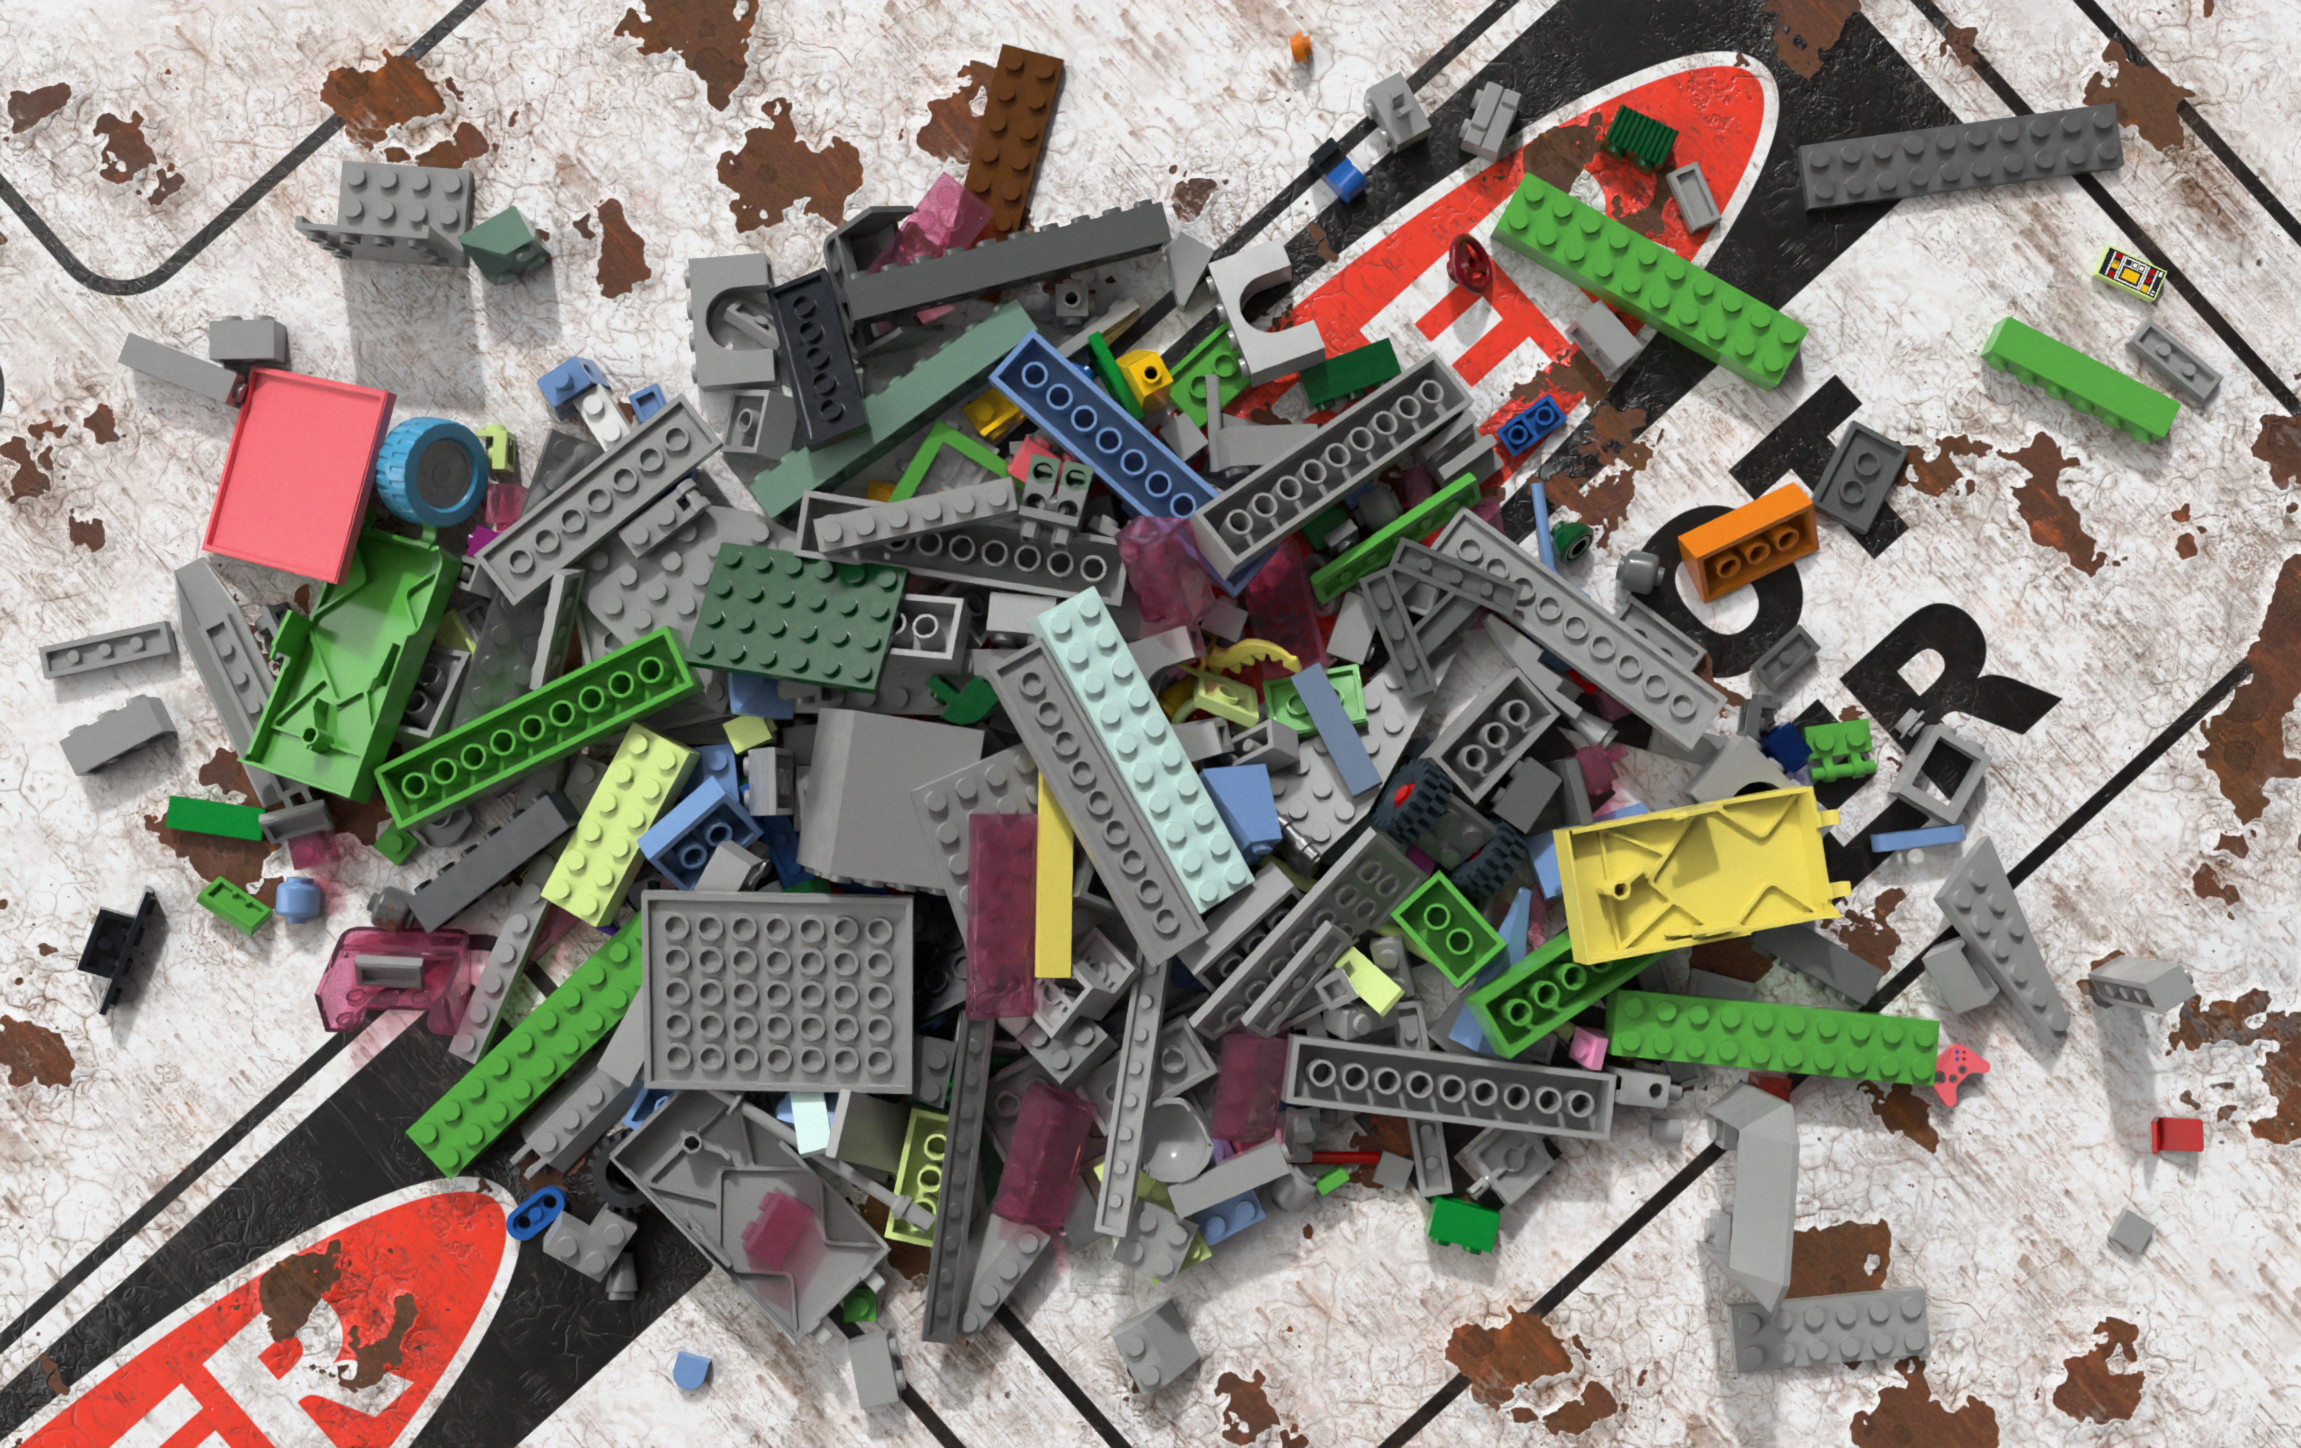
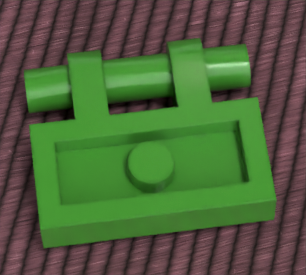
M1868 719L1801 728L1805 759H1819L1820 767L1809 769L1811 781L1823 780L1824 783L1835 782L1836 778L1851 776L1853 779L1863 778L1865 774L1876 773L1877 766L1875 761H1862L1860 753L1873 750ZM1847 754L1848 764H1833L1832 756Z

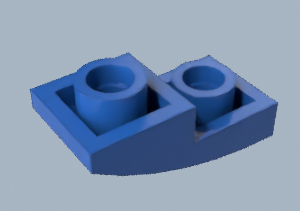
M1548 393L1495 432L1511 454L1516 457L1568 419Z

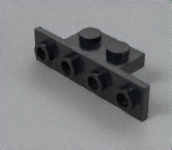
M145 886L134 915L100 906L77 965V970L110 978L99 1005V1014L106 1016L109 1006L116 1007L122 989L117 988L121 976H128L133 963V958L128 956L132 946L139 947L145 932V928L140 927L144 915L151 916L157 898L152 897L153 889L150 886Z

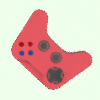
M1953 1043L1942 1054L1937 1056L1935 1084L1931 1088L1942 1104L1952 1107L1957 1103L1956 1088L1958 1084L1970 1073L1989 1072L1990 1064L1966 1046Z

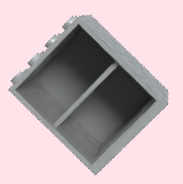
M820 707L796 863L805 866V872L822 876L825 879H831L830 881L851 884V880H854V882L863 883L865 886L884 888V884H886V886L895 887L897 890L916 892L918 888V890L926 891L929 894L947 896L909 790L980 761L985 731L863 711Z

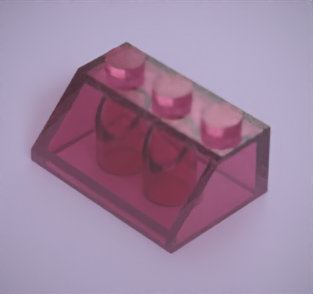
M1226 1032L1222 1035L1210 1120L1212 1139L1245 1143L1275 1137L1288 1040L1270 1037L1266 1039L1262 1036Z

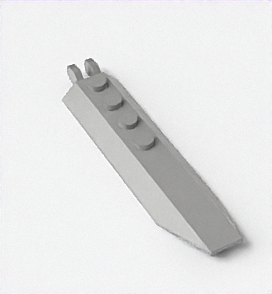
M201 557L174 571L180 636L238 757L244 759L276 681L240 606L207 560ZM242 763L263 808L284 802L286 808L300 805L295 796L301 793L306 803L320 800L318 794L311 786Z
M616 1030L519 1126L527 1144L510 1159V1162L514 1166L520 1164L532 1149L541 1157L526 1170L524 1176L528 1180L533 1178L546 1164L565 1173L634 1103L644 1082L640 1081L628 1088L597 1068Z

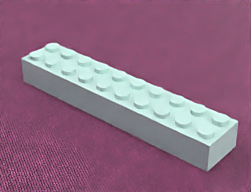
M1095 586L1076 594L1029 620L1027 623L1037 640L1044 639L1199 914L1205 912L1255 881Z

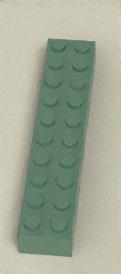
M1015 298L1011 302L1008 300L1002 301L993 308V314L984 321L977 319L965 329L967 333L957 340L953 337L944 342L939 347L940 352L932 358L926 356L917 361L912 367L914 370L905 377L899 375L889 381L884 392L878 396L872 394L865 398L864 403L871 430L812 453L807 447L799 452L793 450L780 459L781 465L772 471L766 469L755 476L753 479L754 484L749 486V489L769 517L784 527L800 516L804 490L831 494L989 382L988 377L1031 329L1040 335L1039 329L1018 300Z

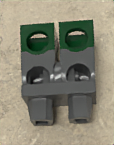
M1031 454L1018 513L1021 542L1032 545L1038 544L1040 533L1044 531L1053 533L1051 539L1052 548L1065 552L1069 550L1073 539H1078L1086 505L1095 481L1094 466L1065 461L1062 471L1061 459Z

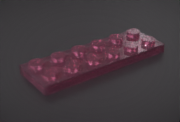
M969 813L966 1018L970 1020L1034 1016L1038 816L1036 813Z

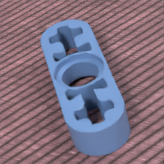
M1964 824L1934 826L1870 836L1872 852L1892 851L1966 840Z

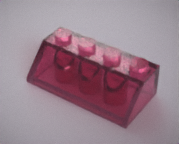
M1038 1082L1024 1094L991 1214L1019 1225L1063 1224L1097 1104Z

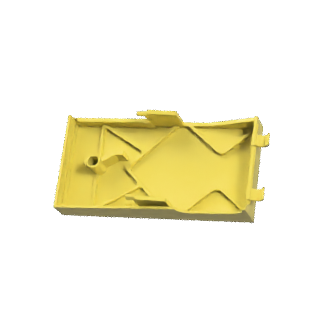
M1792 786L1553 830L1574 962L1591 965L1751 935L1754 931L1819 919L1842 918L1839 911L1832 905V899L1852 896L1850 881L1829 883L1820 828L1841 824L1839 809L1818 812L1813 786Z

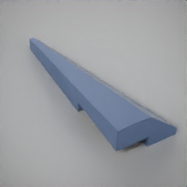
M1524 887L1519 888L1498 932L1509 944V947L1478 974L1469 994L1527 956V931L1530 927L1529 908L1533 891ZM1464 1003L1448 1037L1476 1052L1515 1061L1518 1054L1510 1059L1495 1054L1468 1006Z

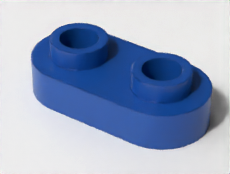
M549 1185L537 1191L509 1214L506 1221L508 1233L514 1239L520 1241L528 1240L554 1221L562 1210L565 1211L568 1199L564 1190L558 1186ZM548 1196H552L555 1198V1207H551L548 1205ZM525 1216L530 1219V1227H525L522 1224V1217Z

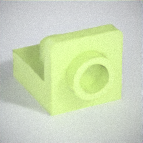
M489 424L486 425V430L475 429V435L484 441H493V445H490L488 451V458L490 464H492V469L500 473L515 474L517 436L507 431L506 426Z

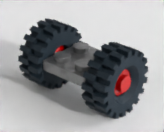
M1423 758L1411 760L1409 765L1404 764L1400 767L1399 773L1395 772L1391 776V782L1389 784L1386 783L1383 788L1384 792L1379 794L1376 799L1378 804L1374 805L1372 810L1374 812L1372 820L1376 827L1398 843L1409 845L1411 842L1448 869L1446 873L1452 883L1476 900H1485L1486 896L1489 898L1494 896L1495 890L1500 892L1504 888L1503 884L1506 881L1510 882L1512 880V873L1514 870H1519L1521 866L1519 861L1524 859L1526 855L1523 850L1527 848V842L1525 841L1527 838L1523 833L1499 816L1492 814V816L1486 815L1483 817L1451 793L1453 791V786L1450 785L1452 780Z

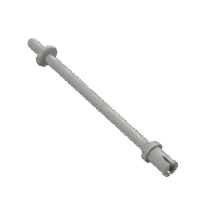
M707 1090L710 1094L730 1106L726 1112L729 1116L737 1110L798 1149L796 1131L743 1099L746 1091H740L737 1095L731 1090ZM825 1153L810 1156L889 1206L891 1212L894 1213L892 1217L899 1220L902 1218L924 1234L933 1223L936 1215L931 1214L911 1201L912 1197L908 1194L897 1196L845 1162L826 1157Z

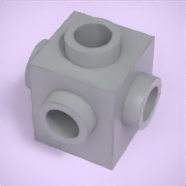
M1065 279L1062 281V284H1055L1056 294L1049 295L1050 313H1056L1057 324H1063L1064 327L1069 328L1081 327L1082 324L1089 320V313H1095V293H1089L1088 283H1082L1079 279ZM1066 299H1078V301L1070 305L1066 302Z

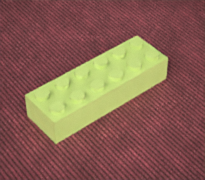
M633 721L540 895L594 927L610 925L646 858L636 841L672 810L702 753L646 722Z

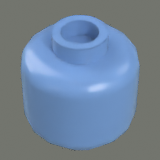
M287 877L286 882L280 883L277 887L276 913L287 917L286 923L307 924V918L315 917L320 912L322 894L320 885L314 883V878Z

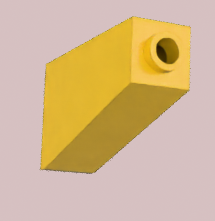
M1135 349L1115 360L1146 417L1167 406L1173 379L1158 352Z

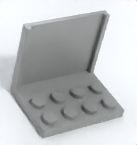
M343 160L337 225L315 224L303 216L296 215L295 229L305 235L308 241L317 243L320 249L329 251L332 257L338 259L465 268L467 251L457 237L469 231L474 174L470 170Z

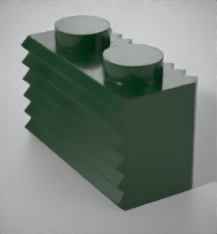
M1621 105L1616 111L1599 147L1606 149V155L1615 160L1625 158L1635 163L1634 168L1642 173L1651 174L1654 172L1657 174L1663 167L1679 131L1672 129V127H1667L1666 124H1661L1659 121H1655L1648 116H1644L1642 113H1638L1636 110H1632L1625 105Z

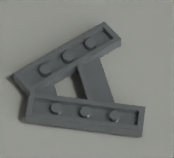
M1402 536L1389 567L1358 579L1407 700L1438 688L1426 657L1479 605L1511 617L1524 587ZM1419 580H1422L1449 592L1413 626L1402 596Z

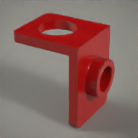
M2154 1117L2151 1121L2153 1154H2159L2161 1150L2202 1152L2204 1150L2202 1119Z

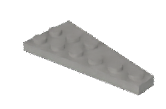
M1990 836L1980 837L1933 900L2045 1046H2054L2071 1023Z

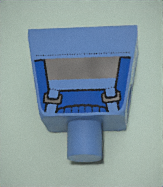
M578 356L571 357L537 380L542 395L560 421L578 410L573 400L599 383L608 390L611 388L593 360Z

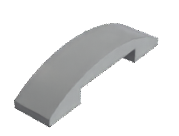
M1343 968L1327 971L1268 1039L1247 1028L1243 1022L1237 1024L1230 1031L1243 1052L1247 1054L1273 1041L1275 1034L1327 1008L1329 1011H1332L1358 998L1359 994Z

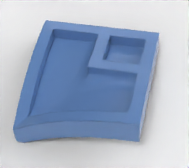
M728 672V688L732 714L791 720L793 719L794 699L781 700L779 698L777 684L781 680Z

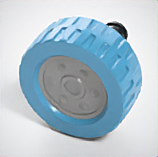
M424 416L405 420L390 431L383 442L382 449L379 451L375 475L378 492L386 507L395 516L400 517L404 521L417 525L427 524L436 528L455 526L470 517L481 503L488 483V460L484 447L478 437L468 427L458 422Z

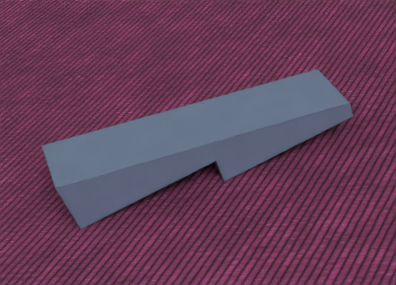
M1320 662L1291 676L1293 686L1353 798L1382 785L1381 777Z

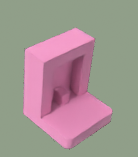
M1576 1026L1569 1057L1591 1070H1601L1609 1040L1604 1037V1030L1601 1028Z

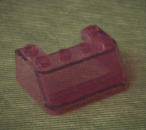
M365 926L352 927L344 931L338 939L314 994L325 1032H351L362 1024L367 1010L372 1009L430 1011L427 1017V1025L432 1033L438 1035H457L470 1000L472 945L468 932L463 929L441 928L428 934L424 928H410V930L404 929L396 934L379 927ZM356 955L424 958L425 988L357 986L354 966Z

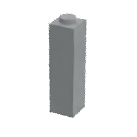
M130 332L117 361L125 366L239 409L248 388V378Z
M1273 1137L1207 1165L1195 1178L1182 1183L1167 1182V1190L1179 1219H1182L1289 1174L1290 1170L1287 1164L1293 1160L1286 1144L1279 1145L1276 1137Z

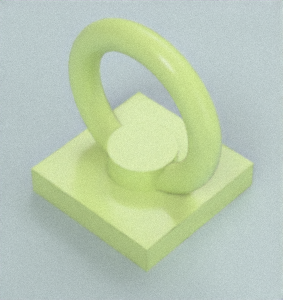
M1204 668L1200 678L1195 675L1192 676L1194 697L1179 706L1171 721L1173 725L1182 724L1193 711L1201 708L1214 717L1221 716L1227 720L1234 721L1235 732L1233 737L1248 730V727L1256 726L1259 721L1256 689Z

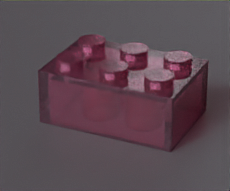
M1138 516L1114 535L1144 622L1194 627L1217 607L1188 518Z

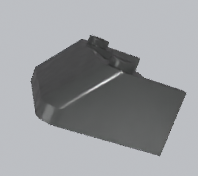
M870 206L830 233L824 240L823 254L853 359H867L916 347L944 331L943 324L923 325L920 318L915 314L854 329L843 291L844 281L849 280L850 274L868 271V274L871 275L881 272L882 266L891 264L890 256L898 251L902 243V234L898 223L915 212L913 206Z

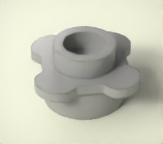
M1910 708L1899 720L1894 728L1901 733L1899 737L1901 740L1907 734L1913 737L1925 724L1921 720L1925 711L1922 710L1920 713H1917L1914 709Z

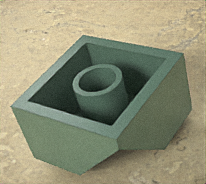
M515 205L457 237L485 278L495 286L506 285L514 281L517 277L516 274L525 269L531 270L539 267L544 263V259L551 255L533 222Z

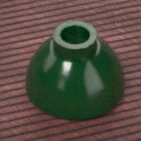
M1561 520L1550 531L1553 537L1554 552L1562 563H1571L1579 559L1589 549L1594 539V530L1580 522L1566 523Z

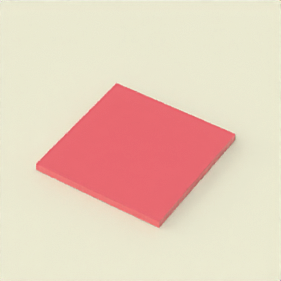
M252 365L247 381L248 388L239 410L202 550L345 586L376 475L378 454L384 445L383 442L386 438L397 395L388 391Z

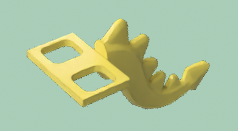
M1200 630L1202 633L1211 638L1209 645L1205 646L1207 656L1199 658L1201 663L1197 669L1186 664L1177 666L1199 678L1206 665H1208L1212 672L1220 675L1224 668L1239 674L1242 670L1241 663L1254 665V657L1264 661L1266 654H1269L1271 661L1275 662L1281 659L1283 667L1295 673H1299L1302 670L1297 656L1290 655L1283 648L1270 641L1245 639L1238 641L1228 648H1222L1215 645L1218 639L1217 636Z

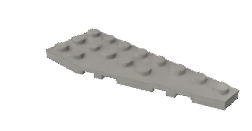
M1454 631L1426 657L1438 688L1463 646L1464 640ZM1393 663L1363 688L1369 726L1355 728L1383 781L1382 785L1353 798L1320 735L1309 736L1299 745L1300 760L1268 775L1276 809L1282 815L1287 814L1293 820L1292 825L1302 835L1307 834L1314 841L1313 846L1321 853L1320 859L1368 817L1392 770L1400 760L1420 724L1427 707L1435 697L1437 689L1407 700Z
M1369 827L1188 1020L1195 1030L1212 1041L1216 1040L1242 1022V1016L1325 920H1328L1351 937L1353 941L1348 945L1351 947L1360 941L1358 936L1370 927L1375 931L1385 924L1391 917L1390 914L1407 900L1429 876L1380 834Z

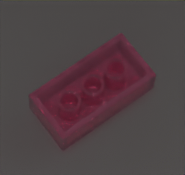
M1293 539L1277 544L1280 548L1276 555L1241 593L1244 608L1249 612L1247 620L1252 639L1270 641L1283 648L1290 655L1297 656L1302 666L1301 671L1320 662L1322 668L1326 667L1328 662L1298 541ZM1266 654L1264 661L1257 659L1263 682L1297 674L1283 667L1281 659L1275 662L1271 661L1269 654Z

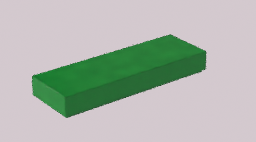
M170 796L165 827L265 841L266 835L259 824V815L270 812V809L182 796Z

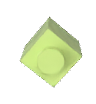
M742 715L723 724L733 749L738 755L746 754L748 750L759 748L777 739L774 731L778 730L775 719Z

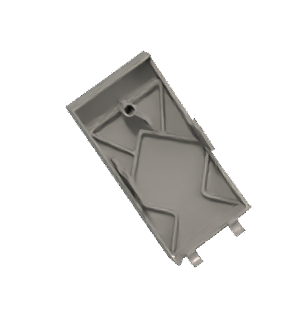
M676 1089L610 1153L609 1159L729 1281L733 1282L785 1334L796 1349L808 1334H811L824 1347L834 1336L821 1321L862 1280L875 1294L886 1284L885 1280L874 1268L891 1250L889 1243L806 1158L801 1159L799 1151L794 1146L737 1110L729 1116L726 1112L730 1106L710 1094L707 1090ZM731 1090L732 1092L736 1093L737 1095H738L739 1092H740L739 1090Z

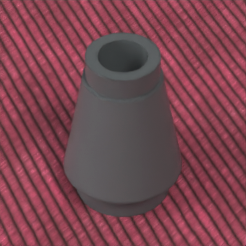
M620 1252L612 1264L605 1290L609 1292L608 1300L635 1299V1291L639 1290L633 1252Z

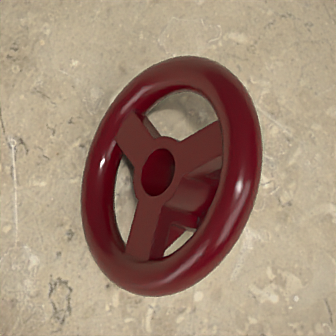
M1465 233L1456 235L1449 247V261L1446 266L1447 273L1454 283L1461 284L1469 293L1482 295L1489 290L1493 279L1492 266L1488 254L1475 237ZM1467 245L1475 251L1480 262L1471 254ZM1474 273L1483 274L1481 285L1472 283Z

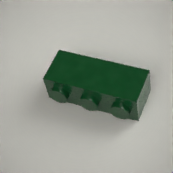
M1388 337L1332 357L1323 363L1297 372L1296 378L1309 412L1317 409L1318 413H1322L1335 408V402L1347 398L1348 402H1353L1365 397V391L1376 387L1379 389L1401 374L1402 371Z

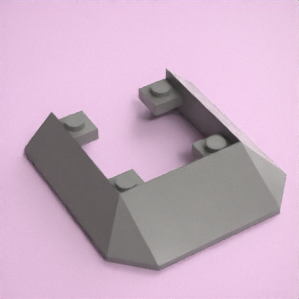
M1738 1082L1705 1110V1112L1717 1118V1120L1713 1121L1711 1135L1712 1139L1715 1140V1145L1724 1150H1737L1731 1241L1732 1216L1724 1210L1710 1209V1218L1705 1220L1704 1232L1708 1241H1695L1725 1276L1770 1313H1778L1790 1287L1800 1142L1791 1103L1746 1082Z

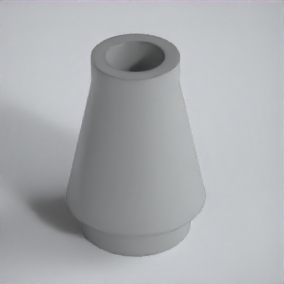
M1583 709L1576 719L1569 720L1568 722L1594 750L1598 748L1602 752L1618 733L1612 727L1614 724L1594 716Z

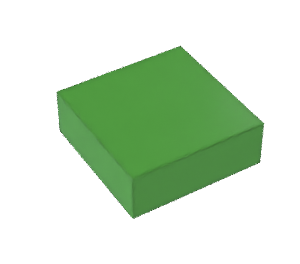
M1336 1165L1317 1177L1316 1187L1321 1195L1324 1196L1350 1180L1342 1165Z

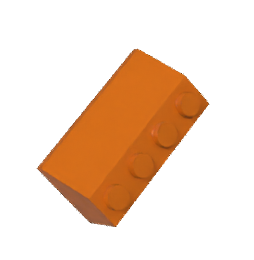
M1794 482L1678 536L1682 561L1704 604L1820 550L1814 503Z

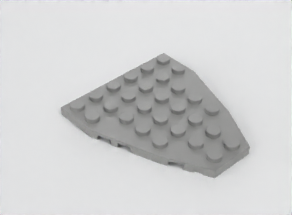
M657 498L571 566L577 565L586 570L580 597L591 612L624 645L630 644L667 625L680 631L686 647L689 649L721 543L794 552L797 533L753 511L711 505L705 512L642 559L638 560L617 532L663 499ZM679 502L684 511L691 505L689 502ZM696 667L705 689L688 698L724 715L730 705L728 672Z

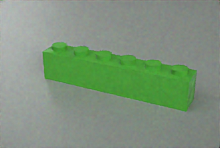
M2009 316L1995 324L1979 356L1987 360V364L1990 367L1999 371L2006 370L2016 375V379L2023 384L2036 385L2044 389V393L2047 396L2056 400H2065L2073 404V408L2076 411L2087 415L2093 414L2101 418L2104 425L2113 429H2122L2130 433V437L2133 440L2143 444L2164 439L2181 406V403Z

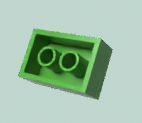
M1440 870L1390 914L1453 985L1460 990L1509 947V944Z

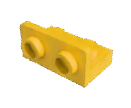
M994 387L962 409L985 441L989 439L993 441L998 440L1009 431L1007 426L1016 420L1020 423L1028 418Z

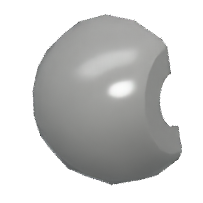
M1162 1097L1150 1102L1140 1169L1147 1176L1162 1182L1182 1183L1195 1178L1207 1166L1214 1150V1141L1208 1128L1193 1106L1183 1098Z

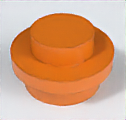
M1298 31L1296 36L1289 38L1295 63L1303 61L1306 64L1309 63V56L1314 55L1310 36L1304 37L1302 31Z

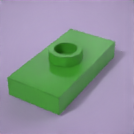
M221 876L216 878L197 896L196 902L249 937L258 931L273 915L272 909Z

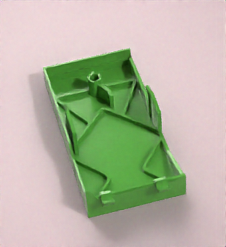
M368 506L365 511L346 585L341 586L323 581L309 619L294 611H287L271 643L273 648L268 658L274 660L277 652L286 656L245 757L244 759L237 758V761L254 768L366 805L377 781L373 769L382 766L464 563L442 547L434 546L438 536L435 526L421 524L423 526V534L419 540L373 528L376 520V511Z

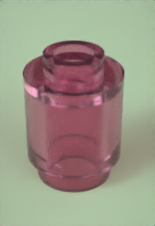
M1426 467L1410 468L1401 471L1402 478L1399 479L1402 508L1405 511H1410L1427 498L1433 496L1431 475H1428Z

